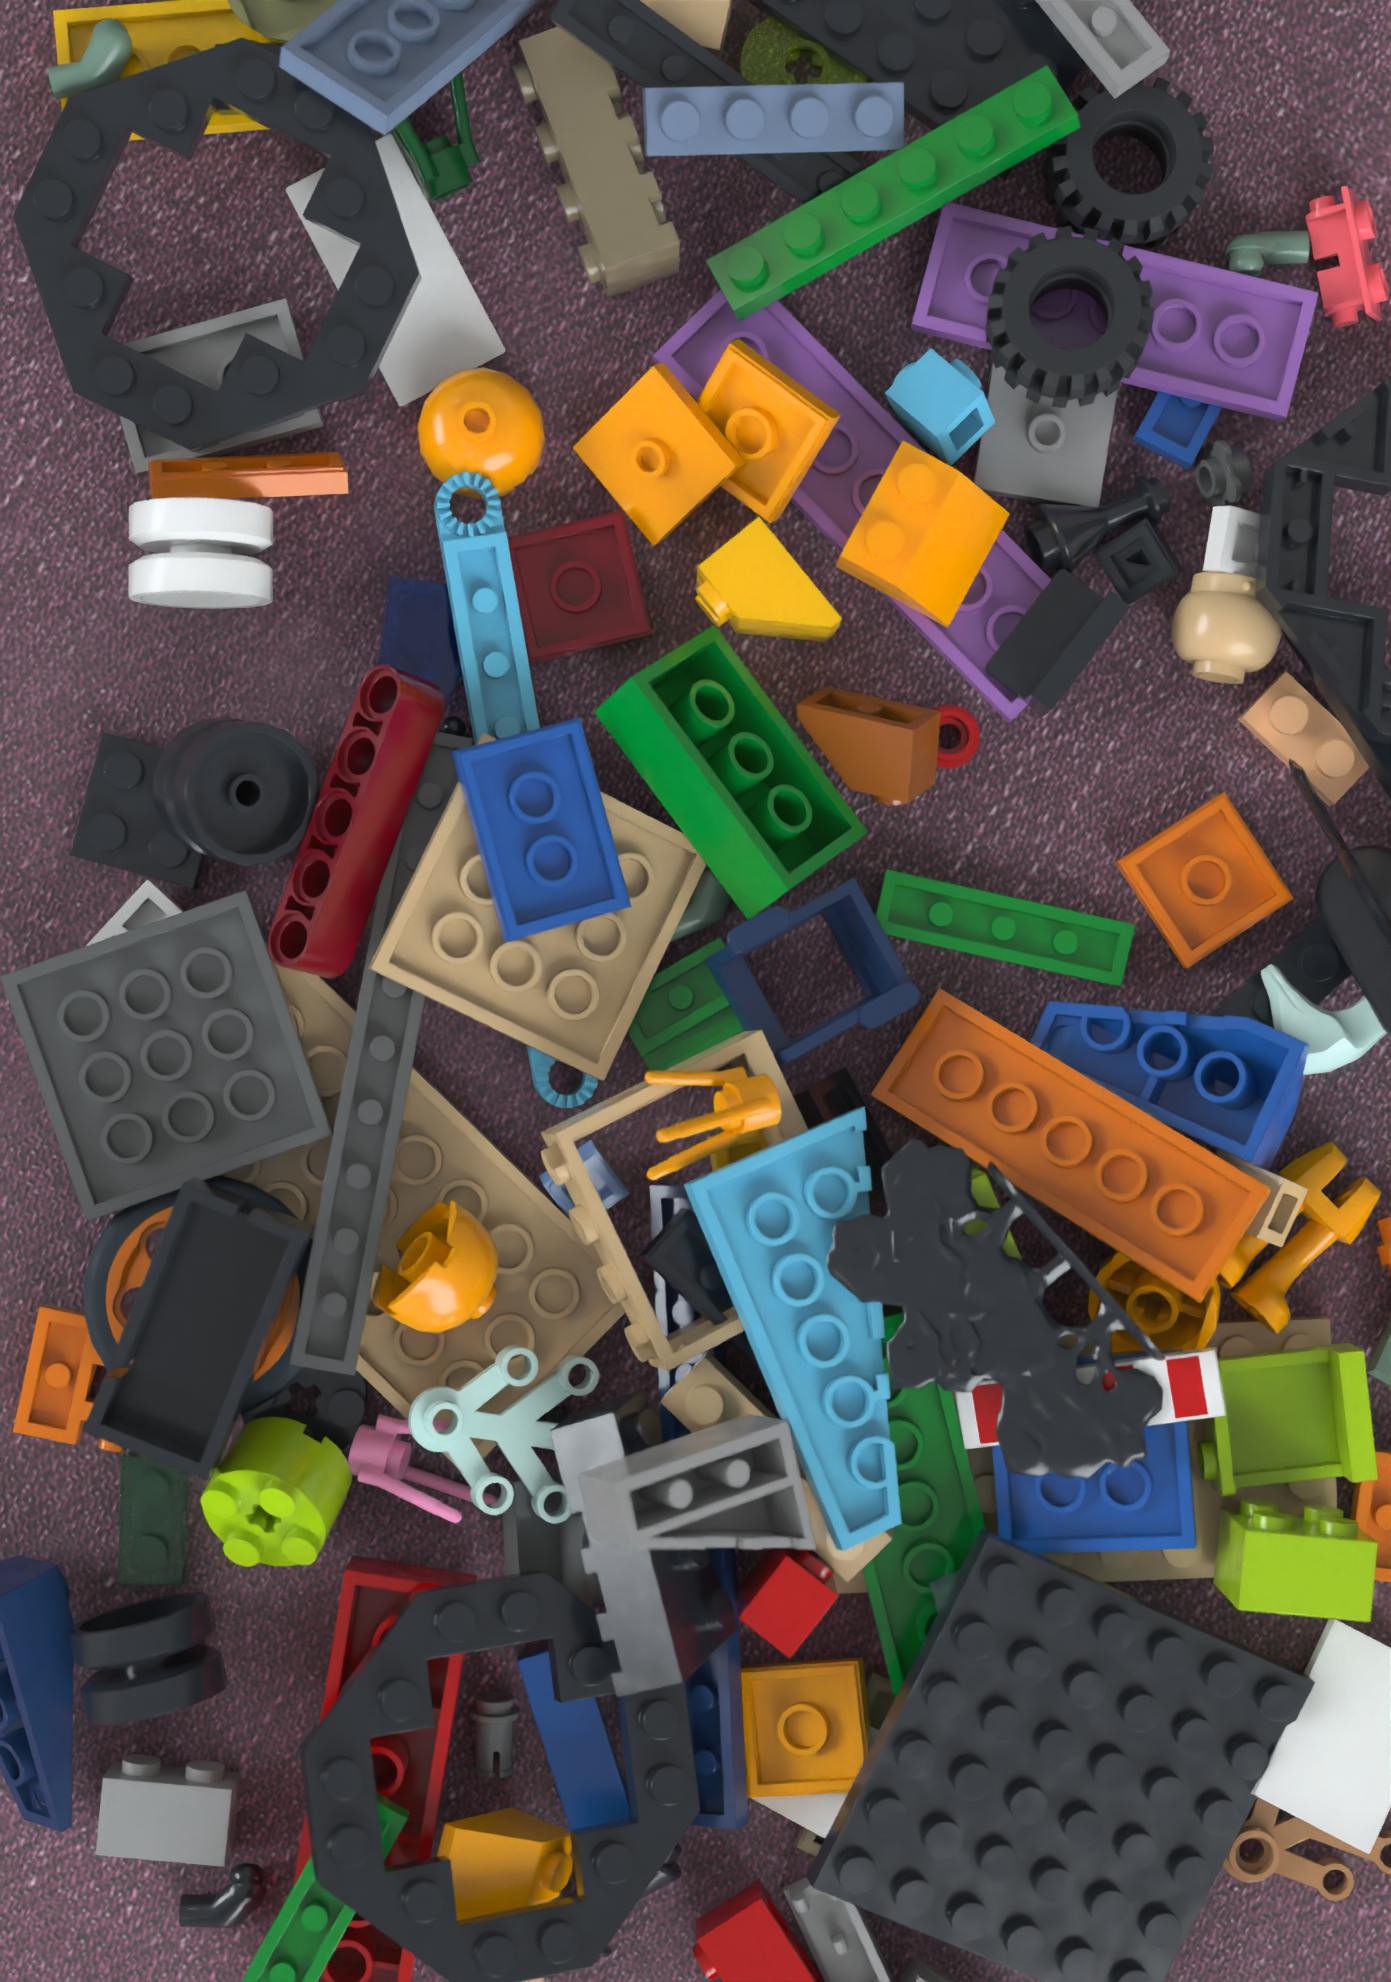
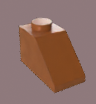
M825 686L797 704V718L850 790L871 794L878 803L897 806L911 802L935 784L941 711Z

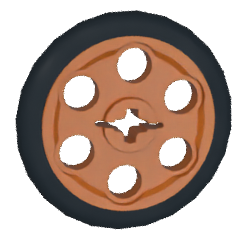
M214 1176L203 1180L249 1199L244 1212L250 1214L253 1209L262 1204L297 1218L279 1199L253 1184L224 1176ZM180 1189L121 1209L108 1222L92 1249L84 1278V1316L92 1345L108 1372L117 1366L110 1362L129 1317L124 1309V1299L132 1288L141 1287L153 1258L149 1250L150 1237L156 1229L165 1228ZM312 1238L306 1248L240 1413L253 1410L279 1395L304 1369L301 1366L290 1365V1359L313 1243ZM130 1361V1362H129L127 1365H125L124 1367L130 1369V1366H131V1364H132V1361Z

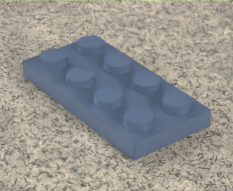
M339 0L281 46L279 67L385 136L537 8L539 0Z

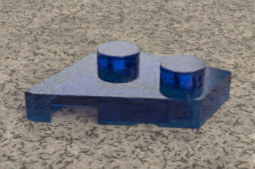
M390 576L387 584L377 666L390 665L434 682L440 687L444 695V702L462 676L447 584Z

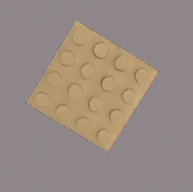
M483 733L480 735L476 745L497 739ZM458 781L368 969L598 1080L604 1081L706 867V863L684 833L600 791L632 907L504 942L460 781Z

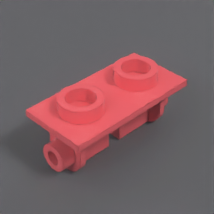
M1348 186L1341 187L1344 203L1336 205L1334 196L1316 198L1309 202L1311 213L1305 216L1314 260L1320 261L1335 256L1339 258L1340 266L1317 272L1324 316L1332 318L1333 328H1341L1358 323L1357 311L1365 310L1366 314L1376 322L1381 321L1383 318L1379 302L1389 300L1384 269L1380 262L1371 263L1367 240L1377 236L1371 205L1368 200L1359 202L1358 195Z

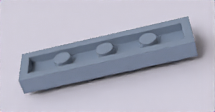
M904 82L642 89L644 157L900 150L904 147Z

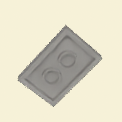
M286 298L124 344L216 391L219 390L245 333L305 361L290 305ZM317 408L305 412L303 416L256 432L250 431L219 442V445L194 453L120 416L134 469L140 478L149 476L148 462H151V460L217 457L324 426L320 410Z

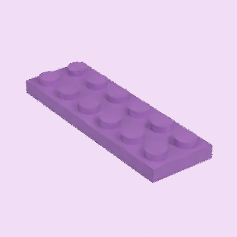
M951 202L944 205L940 214L911 330L991 350V343H986L985 328L989 297L999 269H1005L1008 256L1018 246L1025 251L1029 246L1030 238L1041 232H1044L1047 240L1054 239L1057 228ZM1072 232V237H1084V235ZM1102 239L1097 240V242L1102 243L1106 246H1108L1110 242ZM1125 245L1122 256L1129 260L1135 255L1143 265L1140 275L1141 280H1150L1153 291L1150 307H1154V317L1143 354L1140 356L1138 364L1128 379L1124 377L1121 383L1161 391L1174 396L1284 422L1289 410L1319 293ZM1058 289L1046 293L1032 305L1030 310V319L1038 334L1048 343L1060 348L1078 349L1091 345L1104 335L1107 328L1106 317L1100 305L1089 295L1074 289Z

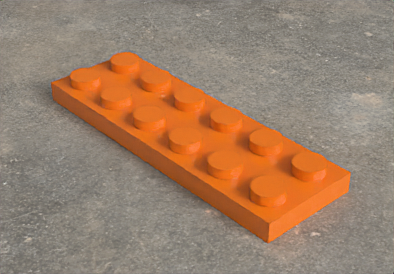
M939 988L871 1093V1096L952 1148H963L968 1158L987 1170L989 1162L992 1161L1014 1187L1199 1303L1205 1297L1271 1193L1270 1188L941 988Z

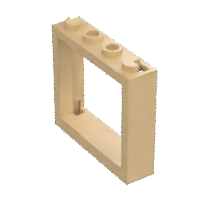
M762 1030L742 1031L665 1070L716 1071L731 1063L733 1068L743 1067L748 1078L766 1074L774 1082L781 1104L779 1123L761 1128L769 1146L808 1130ZM643 1081L541 1132L548 1147L541 1151V1157L552 1180L557 1186L565 1183L576 1206L569 1210V1216L578 1236L585 1245L594 1244L603 1263V1266L597 1269V1276L602 1288L613 1304L621 1301L631 1325L624 1328V1331L634 1354L642 1363L648 1360L651 1366L669 1371L743 1332L744 1328L735 1307H732L723 1312L728 1320L721 1324L713 1325L709 1320L701 1317L665 1336L574 1144L575 1141L686 1086L648 1084L646 1081Z

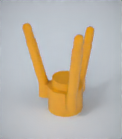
M743 1067L724 1071H648L645 1074V1081L648 1084L722 1086L723 1091H718L714 1095V1113L660 1129L656 1134L660 1142L683 1138L719 1126L726 1131L651 1167L647 1171V1177L650 1180H657L735 1142L755 1138L757 1129L778 1124L781 1118V1104L778 1091L772 1079L766 1074L748 1078Z

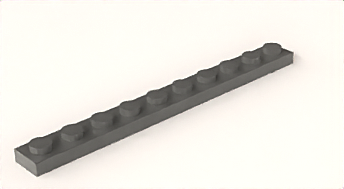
M436 732L379 887L290 1365L355 1376L426 997L368 969L459 781L451 752L471 747L473 745V738Z

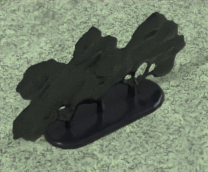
M1289 759L1290 773L1337 854V857L1327 864L1317 881L1315 901L1319 915L1380 1025L1391 1037V849L1382 845H1361L1349 849L1305 771L1298 763Z
M913 1138L882 1167L883 1189L888 1214L884 1218L872 1214H864L850 1220H839L834 1225L832 1233L833 1248L827 1252V1268L830 1275L853 1293L861 1303L880 1302L903 1308L904 1322L896 1330L895 1336L887 1342L888 1369L892 1376L893 1388L918 1389L923 1388L928 1382H937L945 1391L968 1393L984 1378L995 1380L1003 1387L1002 1408L998 1412L996 1435L1005 1466L1011 1474L1042 1476L1054 1472L1065 1478H1089L1106 1462L1120 1467H1128L1135 1460L1145 1459L1147 1457L1144 1429L1149 1421L1162 1410L1163 1388L1155 1377L1138 1369L1123 1370L1115 1366L1111 1351L1112 1332L1116 1330L1129 1331L1153 1359L1162 1361L1166 1359L1165 1356L992 1161L988 1164L989 1174L1011 1198L1002 1208L978 1205L971 1193V1162L963 1148H951L944 1145L927 1148L921 1140ZM1023 1214L1031 1220L1058 1251V1254L1042 1269L1031 1267L1027 1262L1007 1255L1002 1247L1012 1222ZM978 1218L987 1224L972 1236L964 1232V1225L970 1220ZM1070 1268H1073L1101 1299L1100 1310L1087 1327H1069L1059 1324L1046 1311L1043 1304L1045 1288ZM1073 1334L1077 1335L1079 1339L1071 1349L1058 1343L1062 1336ZM1088 1342L1095 1343V1348L1089 1352V1355L1094 1360L1099 1359L1091 1383L1083 1384L1079 1382L1075 1375L1077 1357ZM1108 1371H1111L1117 1383L1113 1389L1107 1392L1102 1388L1103 1378Z

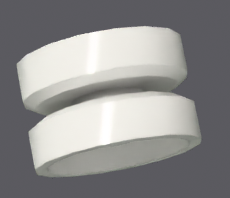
M214 498L151 499L135 502L129 506V540L143 550L158 553L143 556L129 565V598L132 601L148 605L195 609L250 608L264 606L273 602V569L259 559L244 556L259 553L273 544V511L270 507L251 502Z

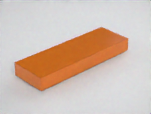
M338 452L155 459L148 462L152 499H237L348 494V473L342 455Z

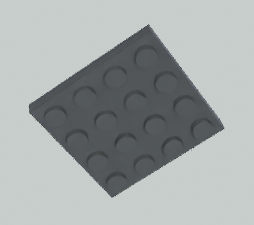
M247 890L0 976L86 1221L180 1189L184 1182L194 1177L203 1181L333 1135L334 1130L275 962L272 961L269 954L268 943L251 894Z

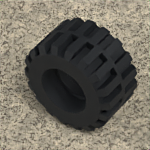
M1157 77L1153 86L1143 85L1144 79H1142L1115 99L1102 83H1100L1096 91L1089 86L1078 95L1073 107L1078 114L1081 128L1049 145L1047 148L1048 156L1043 164V179H1049V184L1045 190L1048 205L1058 204L1060 209L1055 218L1062 227L1072 223L1078 228L1077 234L1084 235L1085 229L1090 228L1100 231L1098 239L1111 241L1114 237L1126 246L1141 249L1145 243H1149L1151 248L1163 243L1171 232L1176 233L1202 198L1205 193L1204 188L1211 179L1214 166L1208 163V159L1214 152L1213 137L1202 136V132L1208 122L1202 111L1194 115L1189 113L1187 109L1193 99L1182 90L1177 98L1166 92L1171 82ZM1114 136L1132 137L1143 142L1152 150L1161 168L1160 186L1144 194H1126L1111 188L1102 180L1095 168L1092 156L1094 145Z
M1072 226L1057 228L1055 238L1047 240L1044 232H1041L1030 238L1029 246L1025 251L1018 246L1008 256L1005 269L1000 268L994 279L992 293L989 297L985 328L986 343H991L992 347L990 357L995 368L1002 366L1006 371L1004 380L1013 389L1019 384L1027 389L1025 398L1039 403L1041 396L1053 398L1052 407L1066 408L1068 400L1078 399L1081 407L1094 403L1096 395L1101 392L1106 397L1118 389L1124 377L1128 379L1133 373L1149 338V331L1154 317V307H1150L1153 291L1150 280L1142 281L1140 278L1143 265L1135 255L1126 260L1122 256L1125 245L1114 237L1108 246L1097 242L1100 233L1098 230L1086 228L1084 237L1078 238L1072 237ZM1054 290H1078L1092 297L1100 305L1106 317L1107 328L1104 335L1091 345L1078 349L1060 348L1048 343L1035 330L1030 319L1032 305L1041 296Z

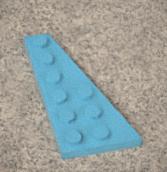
M865 1107L855 1108L683 1184L782 1420L788 1421L795 1453L836 1549L841 1551L852 1548L901 1524L895 1445L890 1441L886 1400L890 1399L888 1374L884 1373L881 1338H885L882 1303H861L853 1293L830 1275L827 1268V1252L833 1248L832 1233L834 1225L839 1220H850L864 1214H870L868 1191H872L870 1166H866L863 1130H867Z

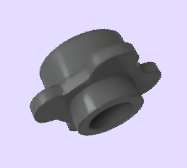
M1225 440L1216 441L1211 451L1208 449L1201 450L1197 457V486L1201 494L1207 498V502L1212 510L1216 506H1225L1227 501L1230 503L1239 501L1241 497L1249 493L1252 485L1251 466L1245 452L1237 446L1230 447Z

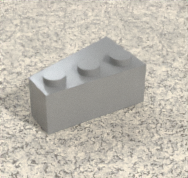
M746 1414L577 1473L592 1539L629 1549H706V1547L816 1549L787 1420Z

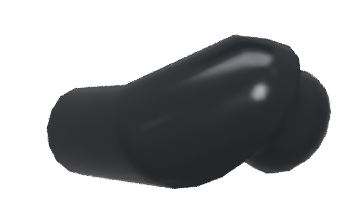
M252 1863L237 1864L230 1872L231 1884L227 1885L218 1895L182 1894L179 1908L180 1927L232 1928L242 1923L264 1901L267 1890L262 1886L265 1879L264 1870L259 1865Z

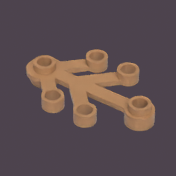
M1257 1797L1249 1816L1246 1818L1223 1863L1224 1868L1231 1876L1243 1882H1260L1276 1873L1316 1888L1328 1900L1340 1901L1347 1898L1354 1888V1876L1347 1865L1336 1857H1325L1316 1862L1287 1848L1311 1838L1373 1861L1381 1871L1391 1874V1861H1382L1380 1857L1383 1847L1391 1843V1831L1379 1832L1370 1854H1367L1293 1815L1276 1822L1280 1808ZM1250 1838L1259 1840L1260 1847L1254 1856L1243 1857L1239 1855V1847L1243 1841ZM1331 1870L1342 1871L1343 1879L1337 1887L1327 1888L1323 1886V1878L1327 1872Z

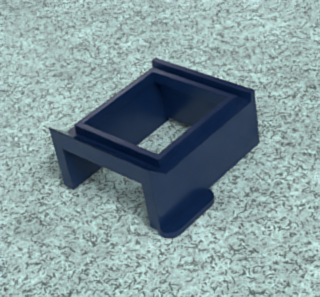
M854 877L790 913L783 907L774 906L740 924L727 934L726 942L728 947L705 959L743 1030L763 1031L778 1066L791 1062L857 1023H860L866 1029L877 1028L914 1007L920 1000L918 987L911 982ZM822 914L867 997L795 1038L788 1040L743 956Z

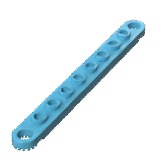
M463 472L447 479L438 490L434 501V513L474 744L476 745L480 735L483 733L496 739H501L540 728L507 533L505 532L501 499H499L497 488L493 486L488 478L486 479L478 473ZM458 489H473L481 495L485 503V513L480 521L474 524H465L457 521V518L452 516V511L449 509V500L452 493ZM527 1045L533 1084L543 1100L556 1107L573 1108L584 1104L593 1096L598 1086V1079L582 1072V1082L575 1091L569 1094H559L553 1090L548 1081V1073L550 1072V1067L557 1059Z

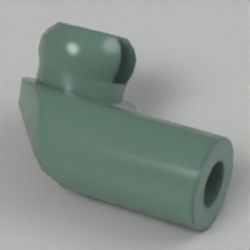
M114 19L100 21L93 29V35L81 61L48 67L50 85L56 100L69 98L119 80L132 53V40L128 35L126 27L121 22Z
M1307 230L1265 231L1236 236L1229 242L1225 251V259L1229 261V271L1259 277L1264 265L1307 263L1309 258V234Z
M707 864L671 938V942L720 922L726 915L732 898Z

